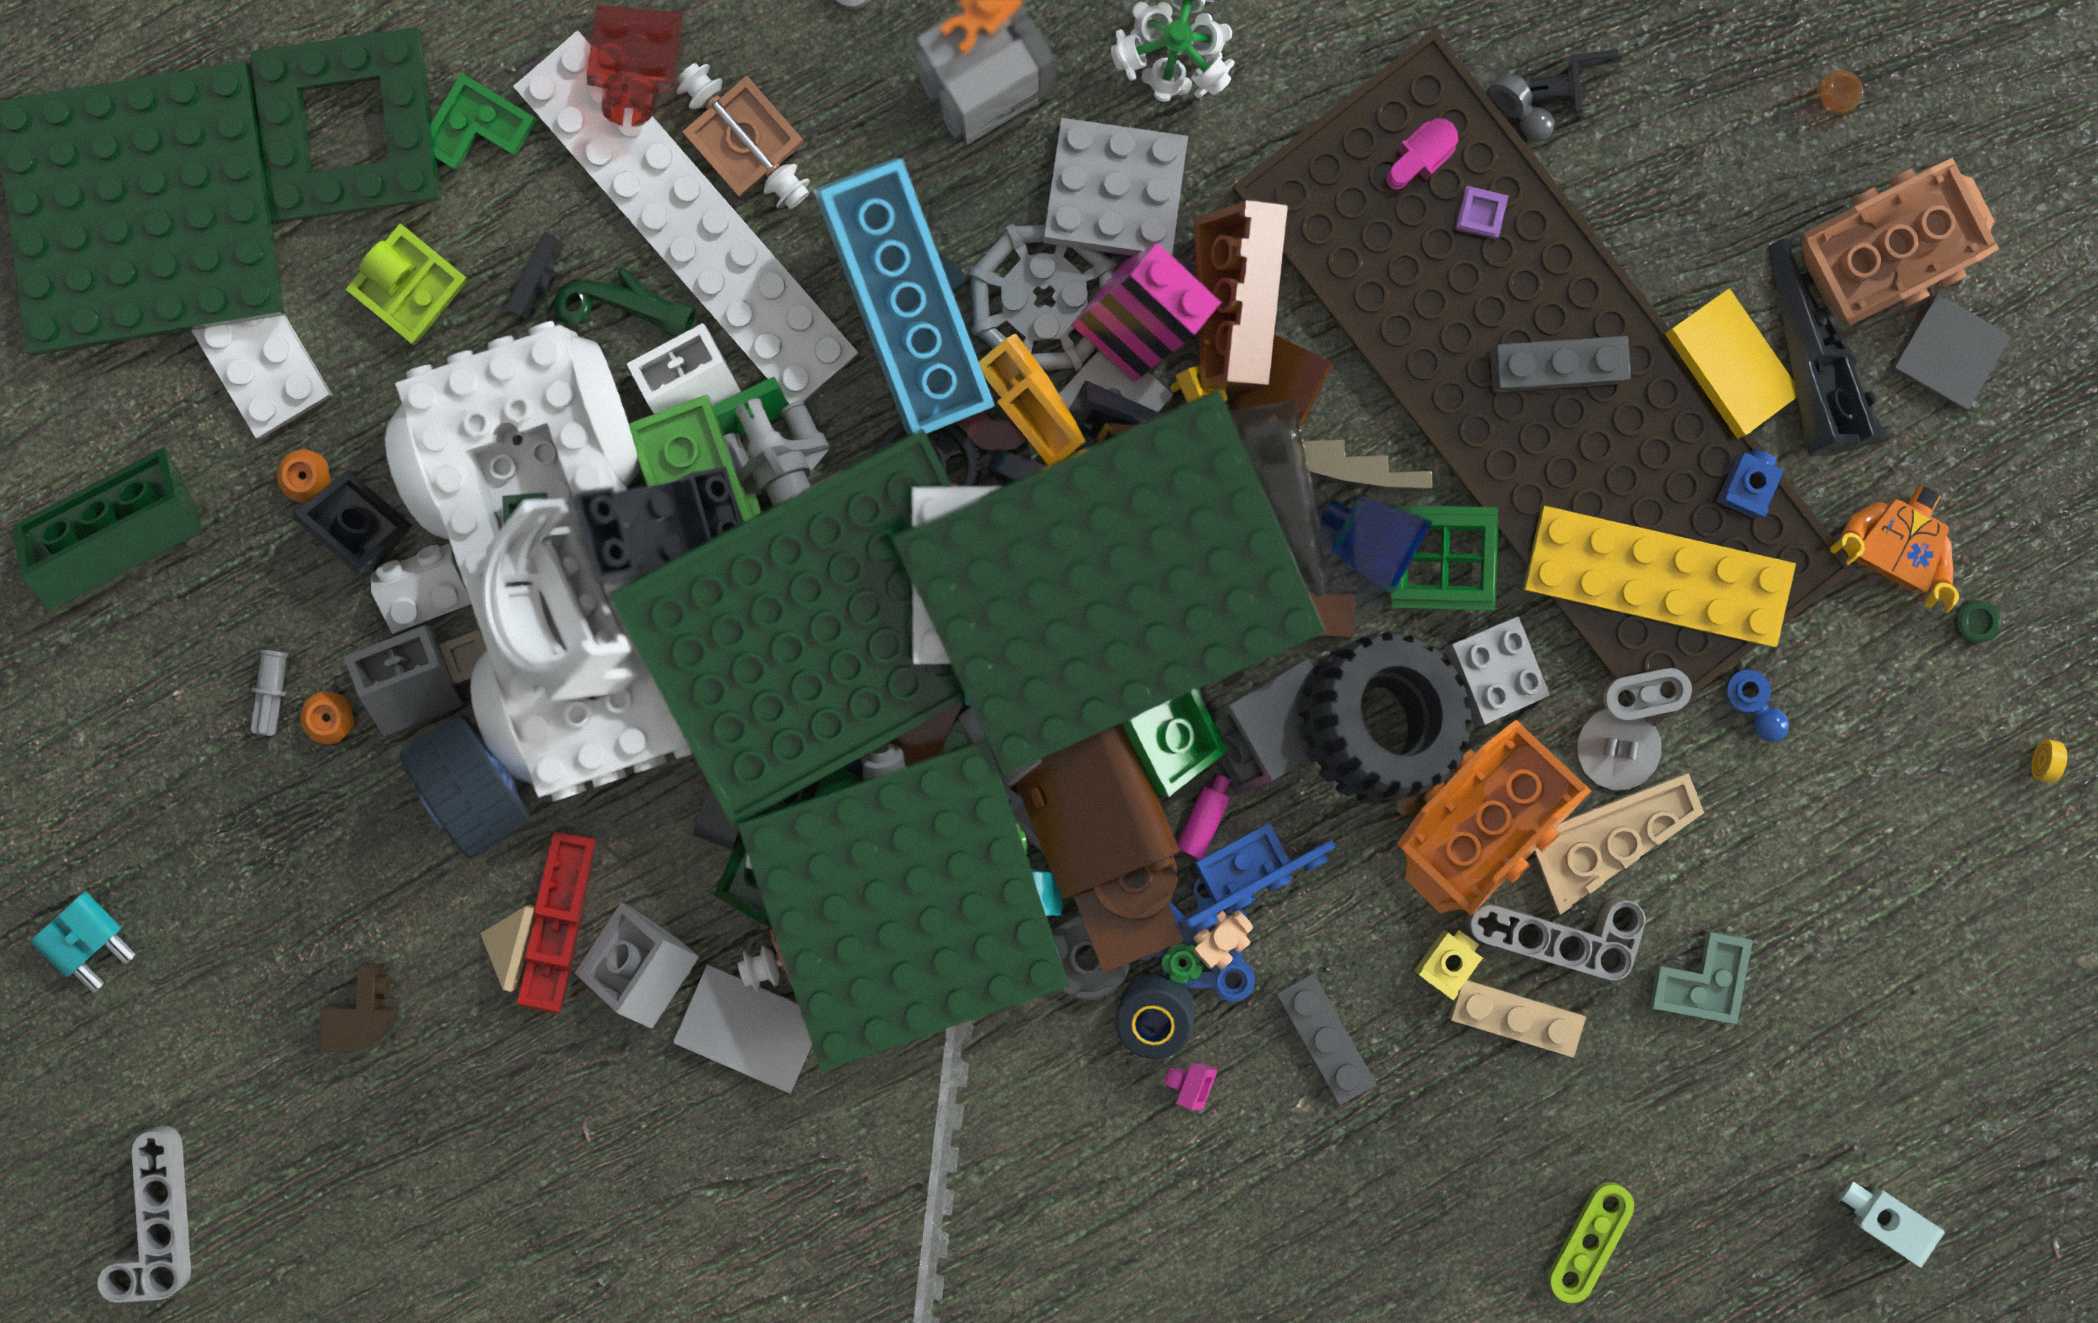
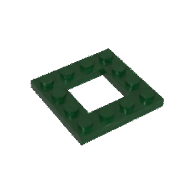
M412 27L250 51L272 222L283 223L441 200L437 159L434 154L435 143L431 131L432 118L420 29ZM380 80L390 161L312 172L303 91Z

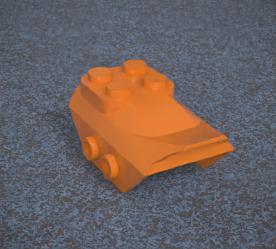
M1517 720L1483 745L1476 753L1470 749L1463 755L1459 766L1455 768L1457 773L1446 784L1442 782L1439 785L1433 786L1423 798L1427 804L1421 809L1397 843L1405 851L1406 874L1404 879L1440 914L1451 910H1466L1472 915L1506 879L1511 884L1515 882L1530 866L1525 861L1536 848L1541 852L1545 851L1560 835L1556 830L1557 826L1591 792L1577 776Z

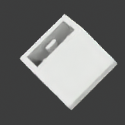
M703 323L627 363L630 372L654 414L706 394L710 396L712 404L715 405L741 392L713 337Z

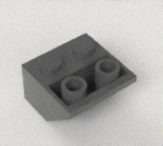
M421 626L343 657L357 694L383 737L465 706L458 686L454 685L439 646L441 642L434 626Z

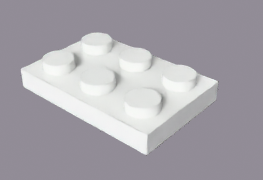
M285 315L191 330L256 439H262L333 396Z

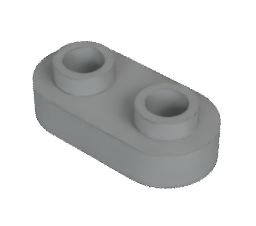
M1664 668L1613 680L1605 689L1603 701L1606 710L1613 717L1620 720H1634L1673 712L1683 708L1691 698L1692 686L1689 678L1682 671ZM1664 682H1670L1674 688L1673 694L1669 698L1663 697L1660 693V687ZM1623 690L1628 691L1632 696L1631 703L1626 707L1621 706L1618 702V695Z

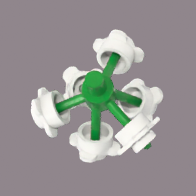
M1170 0L1171 4L1180 10L1178 21L1174 22L1171 18L1173 11L1168 3L1160 2L1157 6H1148L1144 2L1135 4L1132 9V15L1135 17L1134 29L1129 36H1125L1122 29L1117 30V44L1111 46L1112 60L1119 71L1125 69L1129 80H1135V70L1144 68L1147 65L1146 53L1164 47L1169 52L1168 57L1157 60L1152 68L1144 69L1141 76L1142 81L1149 84L1154 90L1156 99L1164 102L1169 101L1175 94L1188 93L1191 90L1192 81L1186 78V69L1177 60L1178 55L1184 53L1198 67L1191 77L1199 87L1194 93L1196 98L1202 97L1206 92L1216 95L1225 89L1231 80L1227 73L1235 63L1232 59H1228L1225 62L1221 60L1222 48L1225 42L1229 41L1232 37L1230 26L1214 22L1211 15L1206 13L1198 15L1191 27L1187 24L1189 13L1202 11L1205 1L1213 2L1214 0Z

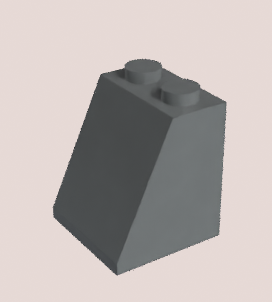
M1309 658L1285 669L1209 713L1212 720L1219 727L1221 738L1228 750L1216 761L1225 777L1231 780L1230 786L1236 796L1274 781L1309 759L1305 752L1310 750L1307 739H1301L1299 726L1304 724V717L1298 715L1299 701L1307 698V695L1303 694V686L1306 679L1314 675V666Z

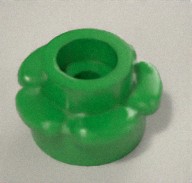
M1178 943L1168 947L1167 954L1162 956V970L1169 974L1171 981L1177 984H1185L1189 979L1195 980L1201 975L1203 965L1201 964V959L1193 951L1196 947L1194 944ZM1180 959L1187 961L1184 967L1179 966L1178 962Z

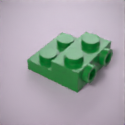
M1200 689L1122 722L1159 797L1170 796L1228 751L1221 738L1219 727L1212 720L1202 700Z

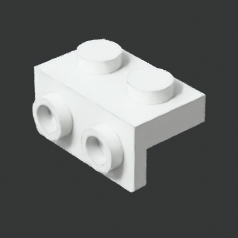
M451 543L440 547L438 545L428 546L420 550L416 556L400 562L397 560L388 561L371 573V593L392 634L471 604L461 572L455 562Z

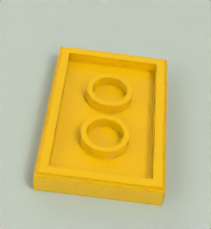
M1730 288L1665 333L1737 439L1750 433L1797 398L1795 382Z

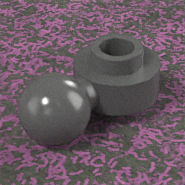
M1500 74L1489 86L1486 94L1503 116L1519 118L1521 120L1520 129L1525 138L1533 142L1546 140L1554 130V119L1551 113L1544 108H1533L1530 105L1532 93L1523 78L1512 74Z

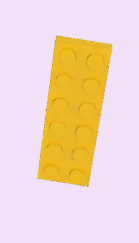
M1542 506L1523 590L1764 646L1777 647L1796 563Z

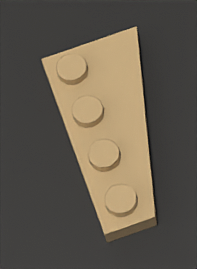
M1689 773L1680 774L1564 819L1556 828L1560 833L1557 839L1545 851L1541 852L1538 848L1533 851L1557 914L1561 915L1567 911L1574 903L1605 884V881L1639 860L1640 856L1657 844L1660 845L1704 814Z

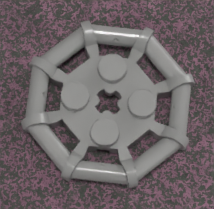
M1012 223L1005 227L1007 231L977 265L969 268L967 276L971 280L973 327L970 329L974 337L979 336L994 349L1006 339L997 328L1007 322L1025 338L1023 343L1031 354L1034 342L1046 340L1061 342L1063 352L1032 354L1043 370L1074 368L1075 371L1083 368L1082 364L1096 349L1085 337L1076 346L1069 338V335L1075 329L1071 325L1072 322L1088 304L1086 283L1099 279V288L1101 289L1116 271L1115 269L1118 267L1115 258L1110 259L1101 251L1073 248L1093 266L1082 274L1064 258L1068 249L1066 246L1056 245L1054 254L1038 253L1036 255H1029L1025 243L1044 242L1046 224L1015 226ZM1014 249L1020 261L1004 278L992 273ZM988 286L1001 288L1003 313L991 317ZM1048 287L1052 288L1055 291L1052 295V299L1056 302L1055 305L1051 308L1047 305H1043L1040 309L1036 307L1034 303L1037 297L1033 292L1037 288L1042 290Z

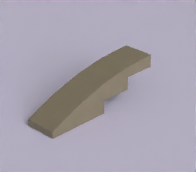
M1345 440L1263 442L1255 446L1256 455L1297 472L1337 483L1382 490L1428 491L1432 489V471L1389 473L1388 455L1345 457Z

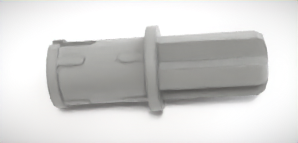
M261 649L257 685L251 689L252 692H255L250 730L254 734L273 736L277 732L281 697L286 696L287 693L282 690L288 653Z

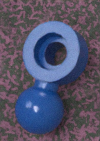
M1743 670L1736 673L1728 680L1725 686V699L1728 705L1734 711L1741 714L1753 713L1755 716L1754 729L1762 740L1777 742L1784 738L1789 729V721L1782 711L1769 708L1767 705L1771 693L1767 679L1761 673L1754 670ZM1744 684H1751L1755 687L1756 695L1754 698H1747L1743 695L1742 686Z

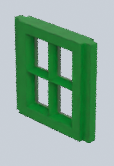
M1395 506V511L1399 512L1415 529L1421 530L1430 526L1428 530H1441V554L1415 553L1412 562H1440V586L1408 585L1407 568L1396 588L1393 576L1392 553V608L1495 611L1498 507ZM1394 514V522H1393V538H1394V530H1395L1396 524H1397V519H1396V515H1395V514ZM1450 530L1482 531L1481 554H1449ZM1449 562L1481 563L1480 587L1448 586Z

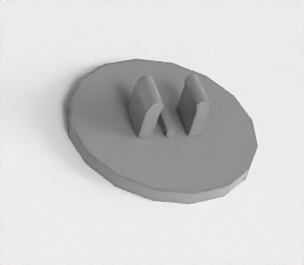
M1606 708L1594 713L1582 725L1577 738V759L1583 772L1595 784L1610 790H1629L1643 784L1656 771L1661 758V738L1656 726H1650L1645 718L1634 720L1617 719Z

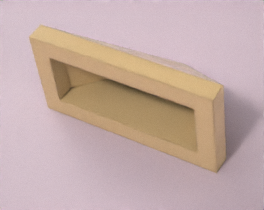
M534 903L523 907L480 933L501 987L509 992L519 987L535 920L534 910L536 904Z

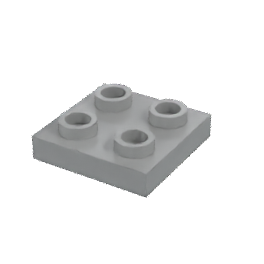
M1519 616L1444 647L1449 662L1458 673L1454 676L1458 685H1464L1468 697L1464 698V704L1471 709V717L1475 727L1490 723L1550 696Z

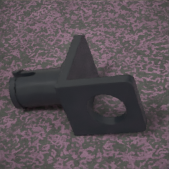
M1621 49L1571 55L1572 69L1568 70V74L1539 78L1530 77L1532 105L1570 100L1571 104L1575 103L1576 119L1583 118L1579 68L1620 63L1622 59Z

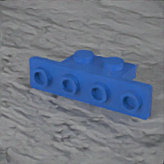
M1265 823L1192 863L1212 902L1179 919L1177 923L1180 929L1193 927L1195 932H1199L1219 921L1216 914L1228 907L1231 908L1232 912L1240 910L1255 901L1253 893L1264 887H1267L1269 892L1276 890L1292 880L1289 873L1303 866L1306 872L1328 861L1325 853L1336 848L1332 840L1321 841L1288 859L1270 823Z

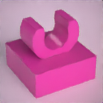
M1191 1063L1188 1071L1178 1067L1175 1069L1170 1067L1164 1084L1181 1090L1176 1104L1190 1110H1203L1218 1069L1203 1063Z

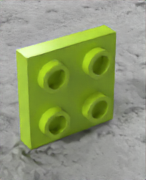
M400 223L386 241H380L366 254L359 266L360 272L346 290L411 344L416 345L469 279Z

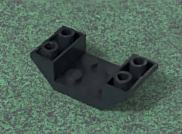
M726 467L688 473L671 483L615 492L614 487L611 486L570 495L594 582L611 585L632 581L742 523Z

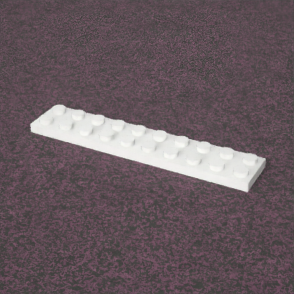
M578 30L513 86L767 379L775 376L789 404L796 401L806 402L859 355L857 350Z

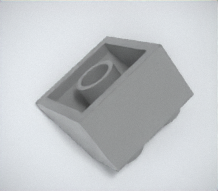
M621 902L575 971V974L616 1013L652 1029L690 973L699 956L676 936L629 905Z

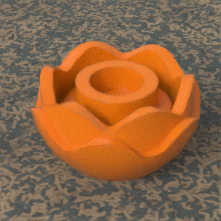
M307 449L290 452L281 460L277 468L276 476L280 490L289 499L300 503H307L331 483L326 459L322 455ZM301 472L306 473V478L303 480L299 477Z
M321 691L312 695L304 703L300 714V721L305 734L313 741L327 745L340 742L352 731L355 724L350 701L345 696L331 691ZM324 714H329L330 720L328 722L323 720Z

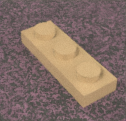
M1466 980L1458 991L1459 994L1455 998L1449 1017L1450 1020L1574 1058L1586 1016L1470 980Z

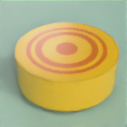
M2043 739L2038 744L2031 766L2032 775L2035 780L2053 784L2061 778L2067 764V750L2062 742Z

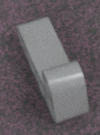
M1613 898L1603 904L1594 933H1590L1484 902L1472 915L1467 912L1465 924L1468 932L1473 937L1486 944L1607 980L1617 981L1625 978L1634 965L1646 917L1638 904L1624 898ZM1628 907L1632 915L1631 922L1626 928L1619 930L1614 926L1613 916L1619 908ZM1489 912H1491L1492 919L1508 925L1506 933L1494 928H1487L1485 934H1483L1484 928L1478 925L1479 918H1487ZM1534 924L1538 930L1537 940L1532 945L1522 946L1518 939L1520 929L1524 925ZM1569 936H1575L1579 943L1577 953L1573 957L1563 958L1559 950L1562 940ZM1616 948L1620 956L1618 965L1614 969L1604 970L1601 965V956L1607 949Z
M161 1125L154 1127L137 1137L133 1143L132 1165L139 1255L122 1257L107 1266L100 1273L97 1283L99 1292L103 1298L110 1302L122 1303L166 1299L183 1288L190 1279L191 1262L183 1145L179 1133L170 1126ZM155 1141L157 1146H163L164 1152L160 1154L158 1150L151 1149V1143ZM156 1166L158 1170L152 1172L151 1168ZM154 1181H160L167 1187L168 1197L166 1200H160L154 1195L152 1190ZM157 1224H163L170 1230L171 1240L169 1243L162 1242L156 1236L155 1227ZM159 1267H166L173 1273L174 1282L172 1286L162 1283L159 1279ZM117 1270H123L129 1275L131 1280L130 1288H123L117 1283L115 1277Z

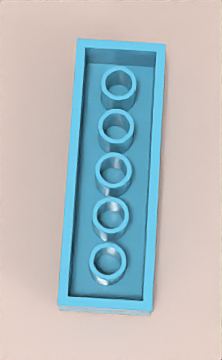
M893 158L813 189L906 433L909 435L919 429H923L927 434L994 407V402L903 160Z

